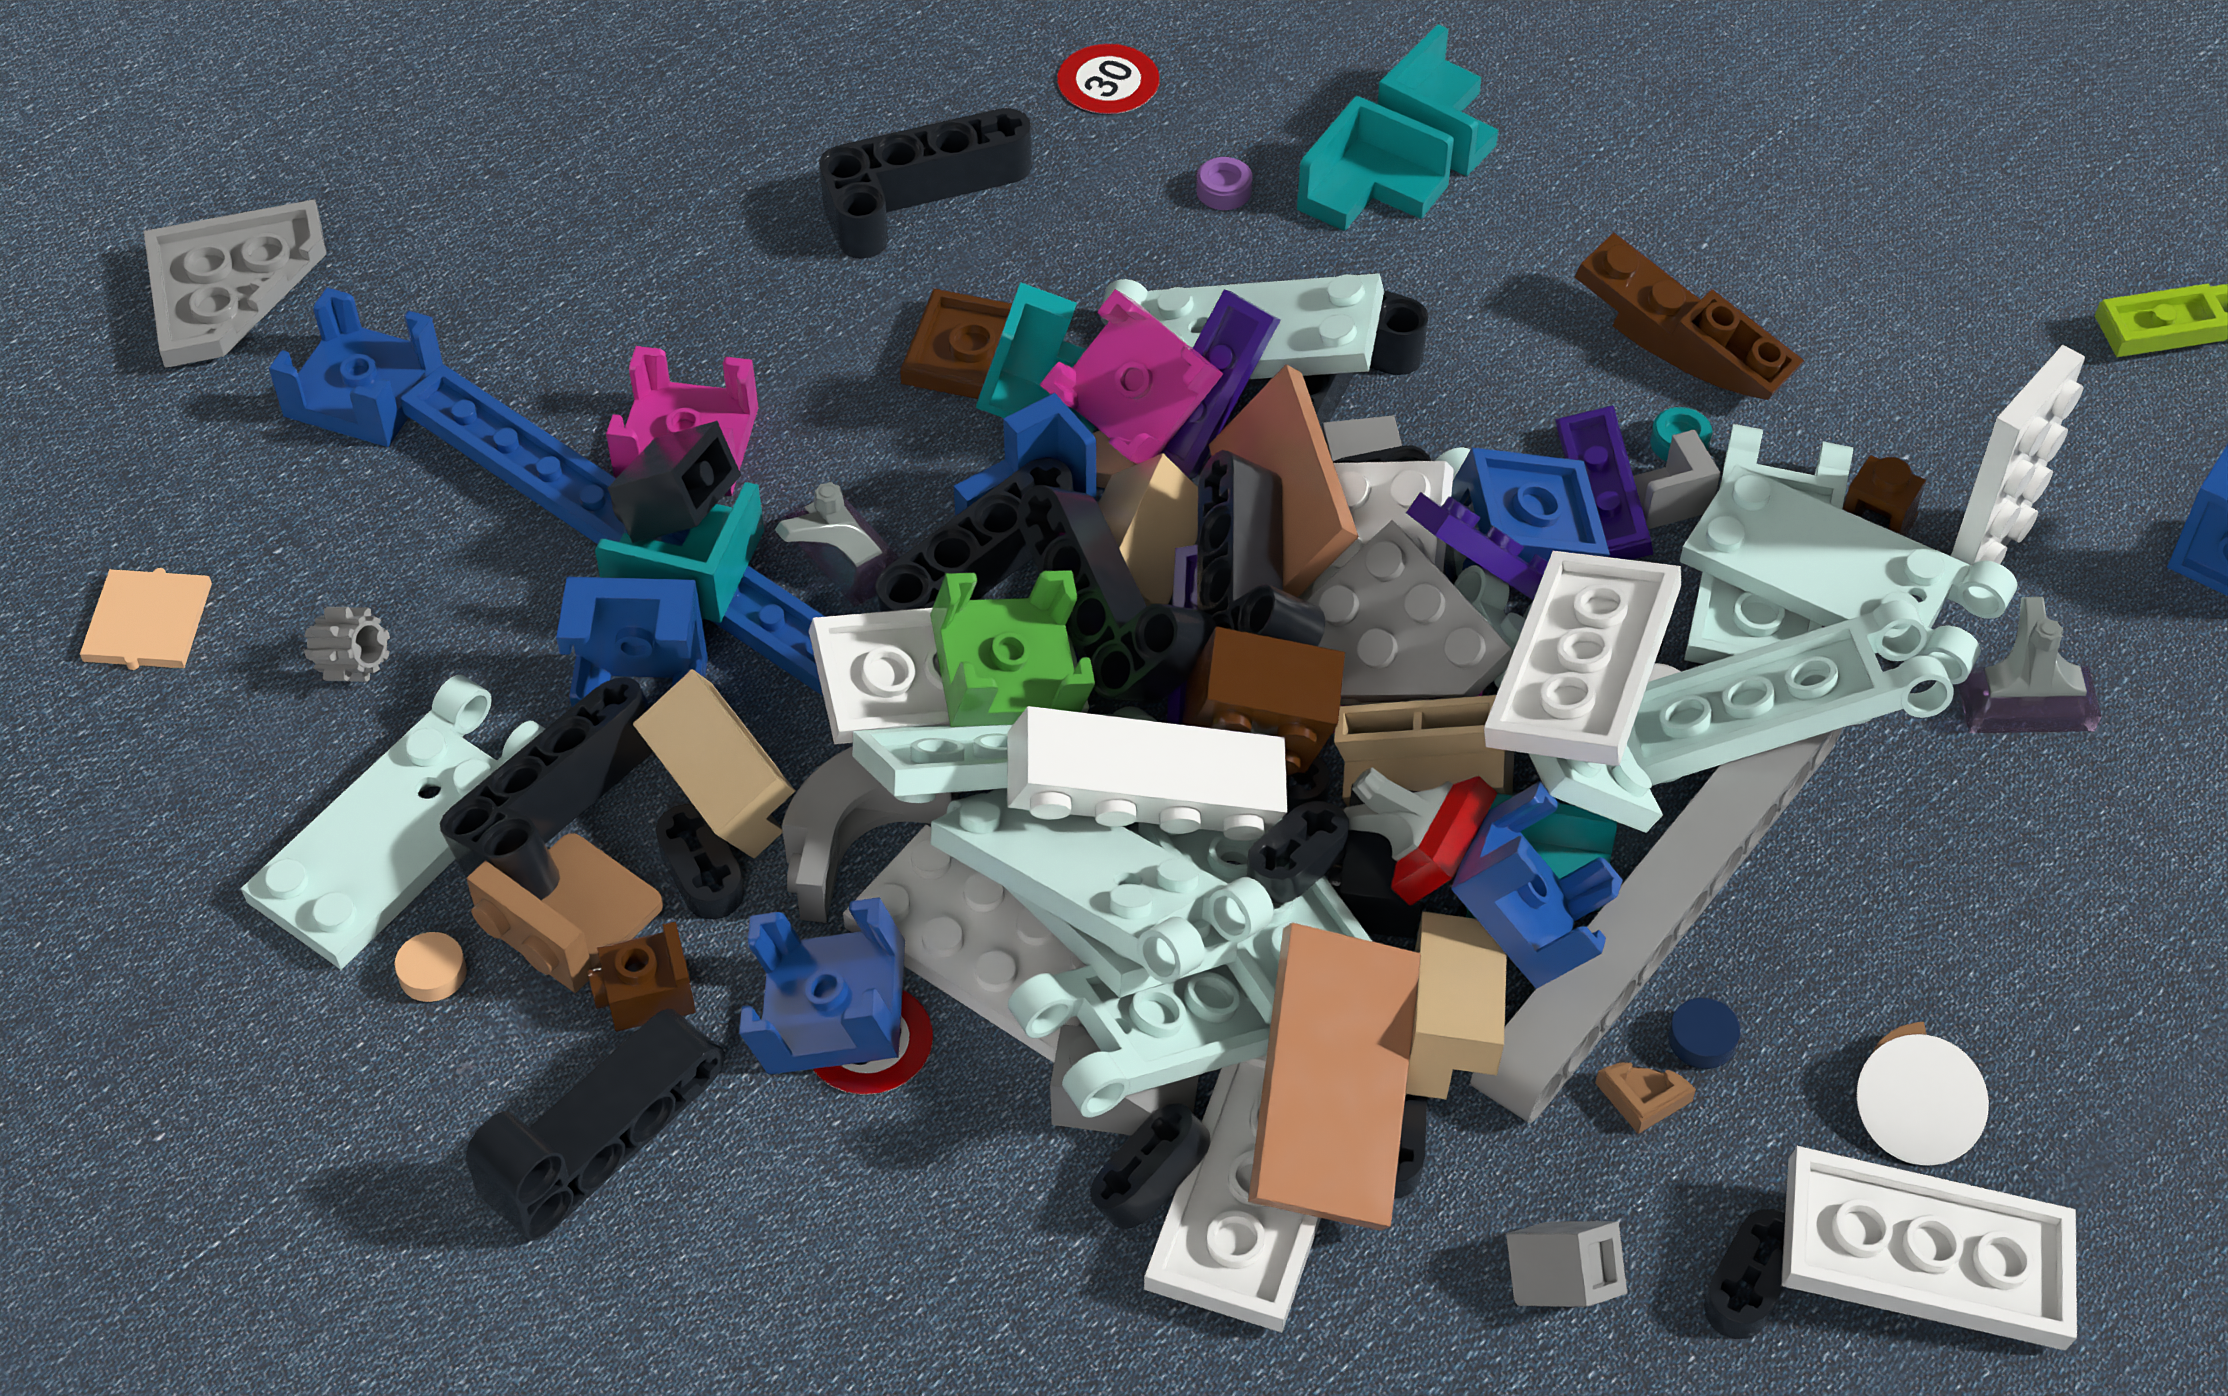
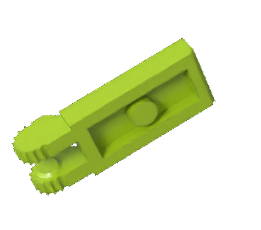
M2207 283L2103 299L2098 304L2095 318L2116 357L2228 341V284L2210 286Z

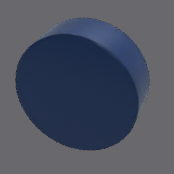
M1694 998L1684 1002L1676 1009L1668 1033L1669 1044L1674 1054L1684 1063L1700 1069L1717 1068L1727 1063L1734 1055L1741 1032L1740 1023L1735 1013L1722 1002L1710 998Z

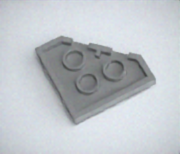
M315 199L144 231L159 352L165 368L224 357L326 255L321 220Z
M1393 520L1381 529L1307 600V602L1320 607L1325 616V630L1318 647L1345 652L1341 699L1355 698L1359 702H1408L1409 698L1449 699L1476 697L1508 667L1514 652L1508 643Z

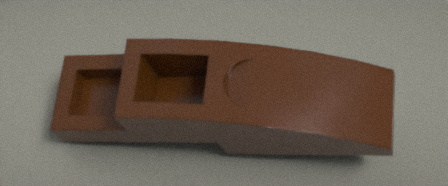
M1614 232L1580 264L1574 276L1575 279L1619 312L1612 324L1615 329L1655 356L1685 373L1717 387L1742 395L1769 400L1804 362L1801 357L1716 291L1711 289L1702 299H1699Z

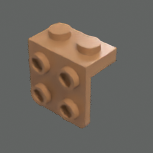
M566 834L548 849L559 870L560 880L554 891L543 900L538 899L489 862L484 861L466 878L474 904L471 913L476 922L489 935L502 939L520 952L539 972L551 975L574 993L579 991L589 981L587 969L601 966L597 947L633 939L663 908L661 894L655 888L578 834Z

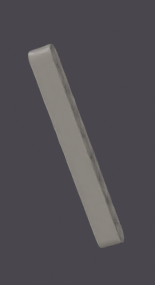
M1843 728L1720 765L1621 885L1618 896L1607 903L1587 926L1592 933L1600 930L1605 935L1606 941L1602 954L1537 988L1505 1026L1504 1047L1497 1075L1473 1072L1470 1081L1471 1086L1526 1122L1532 1123L1535 1121L1822 764L1837 742Z

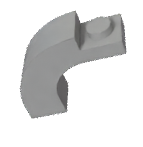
M853 746L823 763L800 786L786 811L782 823L787 863H789L787 890L789 893H797L800 920L827 923L840 862L847 849L856 839L871 829L888 823L919 822L931 824V821L947 814L948 805L950 802L958 800L959 792L936 793V798L933 801L925 803L900 801L852 756Z

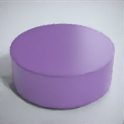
M1218 157L1210 159L1198 169L1197 196L1202 203L1213 209L1232 210L1239 208L1251 197L1252 172L1245 163L1235 158Z

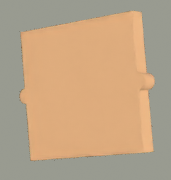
M157 568L153 572L109 569L80 652L82 661L124 664L130 670H136L139 666L185 668L212 585L210 577L166 573L163 568Z

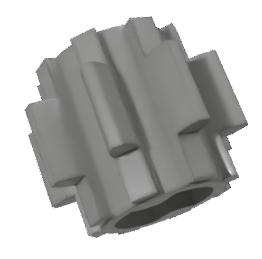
M368 607L324 608V616L315 618L316 624L307 628L304 637L308 638L307 649L304 650L306 659L312 660L315 663L313 669L323 672V680L367 682L370 680V673L380 670L379 664L387 660L390 653L387 650V639H390L389 632L379 625L381 621L379 618L371 616V609Z

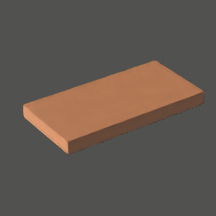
M1286 364L1209 444L1212 456L1221 450H1226L1277 473L1281 478L1283 591L1299 597L1359 536L1302 372Z
M1293 922L1283 928L1248 1202L1379 1231L1391 1227L1421 953Z

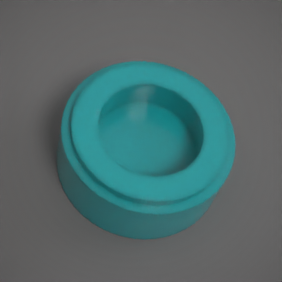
M1674 407L1662 411L1657 415L1652 426L1650 445L1653 452L1660 459L1667 462L1672 435L1691 430L1696 431L1705 448L1709 451L1713 432L1709 420L1698 411L1690 408Z

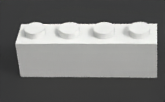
M1028 706L1008 731V808L1030 810L1031 815L1041 819H1060L1069 815L1095 817L1097 823L1105 826L1118 827L1130 825L1134 822L1160 824V828L1168 833L1184 834L1198 829L1222 831L1226 838L1232 840H1254L1263 836L1287 813L1284 737Z

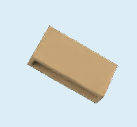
M1162 453L1113 474L1098 503L1146 606L1151 604L1168 605L1174 586L1175 548L1194 545L1198 537V487Z
M691 669L639 717L633 725L714 833L755 859L783 833L781 826L771 813L795 792V789L714 685Z
M1497 695L1340 706L1334 743L1345 761L1342 798L1347 807H1349L1351 785L1355 783L1356 779L1364 771L1371 767L1385 776L1386 779L1412 791H1426L1437 788L1447 781L1455 784L1480 776L1497 793L1513 795L1514 751L1488 748L1485 743L1484 726Z
M1422 912L1414 951L1421 953L1406 1094L1447 1099L1453 1069L1497 1075L1504 1047L1507 954L1477 919Z

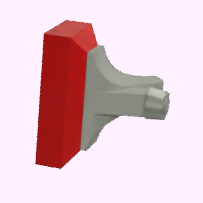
M1371 767L1356 779L1352 788L1365 804L1346 807L1343 811L1349 819L1348 830L1380 833L1388 838L1392 846V858L1397 861L1391 889L1411 906L1453 878L1498 793L1480 776L1455 784L1447 781L1437 788L1412 793L1386 779L1385 776Z

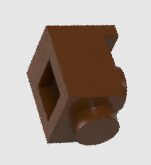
M1870 455L1849 486L1843 510L1858 517H1861L1866 509L1872 510L1891 519L1888 530L1906 537L1917 520L1919 514L1917 509L1926 479L1912 474L1910 466L1899 458L1885 457L1879 459Z
M676 921L662 924L664 932L597 947L601 966L587 969L596 1009L610 1006L615 1032L640 1027L651 1017L665 1009H674L681 1016L696 1013Z

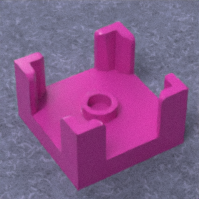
M1114 289L1098 310V314L1109 321L1073 367L1058 362L1040 383V386L1050 394L1056 393L1068 407L1078 411L1109 437V444L1128 460L1139 464L1159 455L1222 377L1223 373L1135 300Z
M636 346L629 365L634 402L626 426L624 427L621 415L613 414L606 433L614 477L617 478L654 438L718 421L740 471L758 411L753 361L734 357L724 358L723 371L726 388L670 382L665 351L658 348ZM736 482L725 493V496H732Z

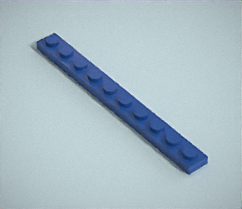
M442 364L400 397L403 412L406 416L596 544L599 543L600 539L619 542L624 533L628 534L624 523L620 522L614 514L611 495L607 489L616 479L615 477L446 365ZM690 529L652 539L683 546ZM747 566L721 623L712 622L823 696L809 628L813 618L825 616Z

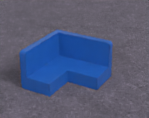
M1053 393L1003 418L1005 460L954 485L955 516H957L1027 463L1040 458H1053L1065 463L1070 469L1074 491L1086 493L1097 502L1096 439L1056 393Z

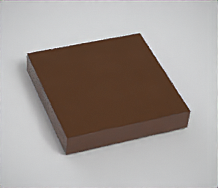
M933 288L900 368L901 384L978 399L1012 303Z

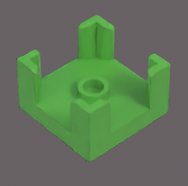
M1072 570L1044 571L1040 573L1030 597L1020 599L970 600L977 583L976 574H946L930 617L950 727L1013 725L1028 706L1081 713L1095 685L1089 657H1082L1074 671L1065 626L1077 600Z

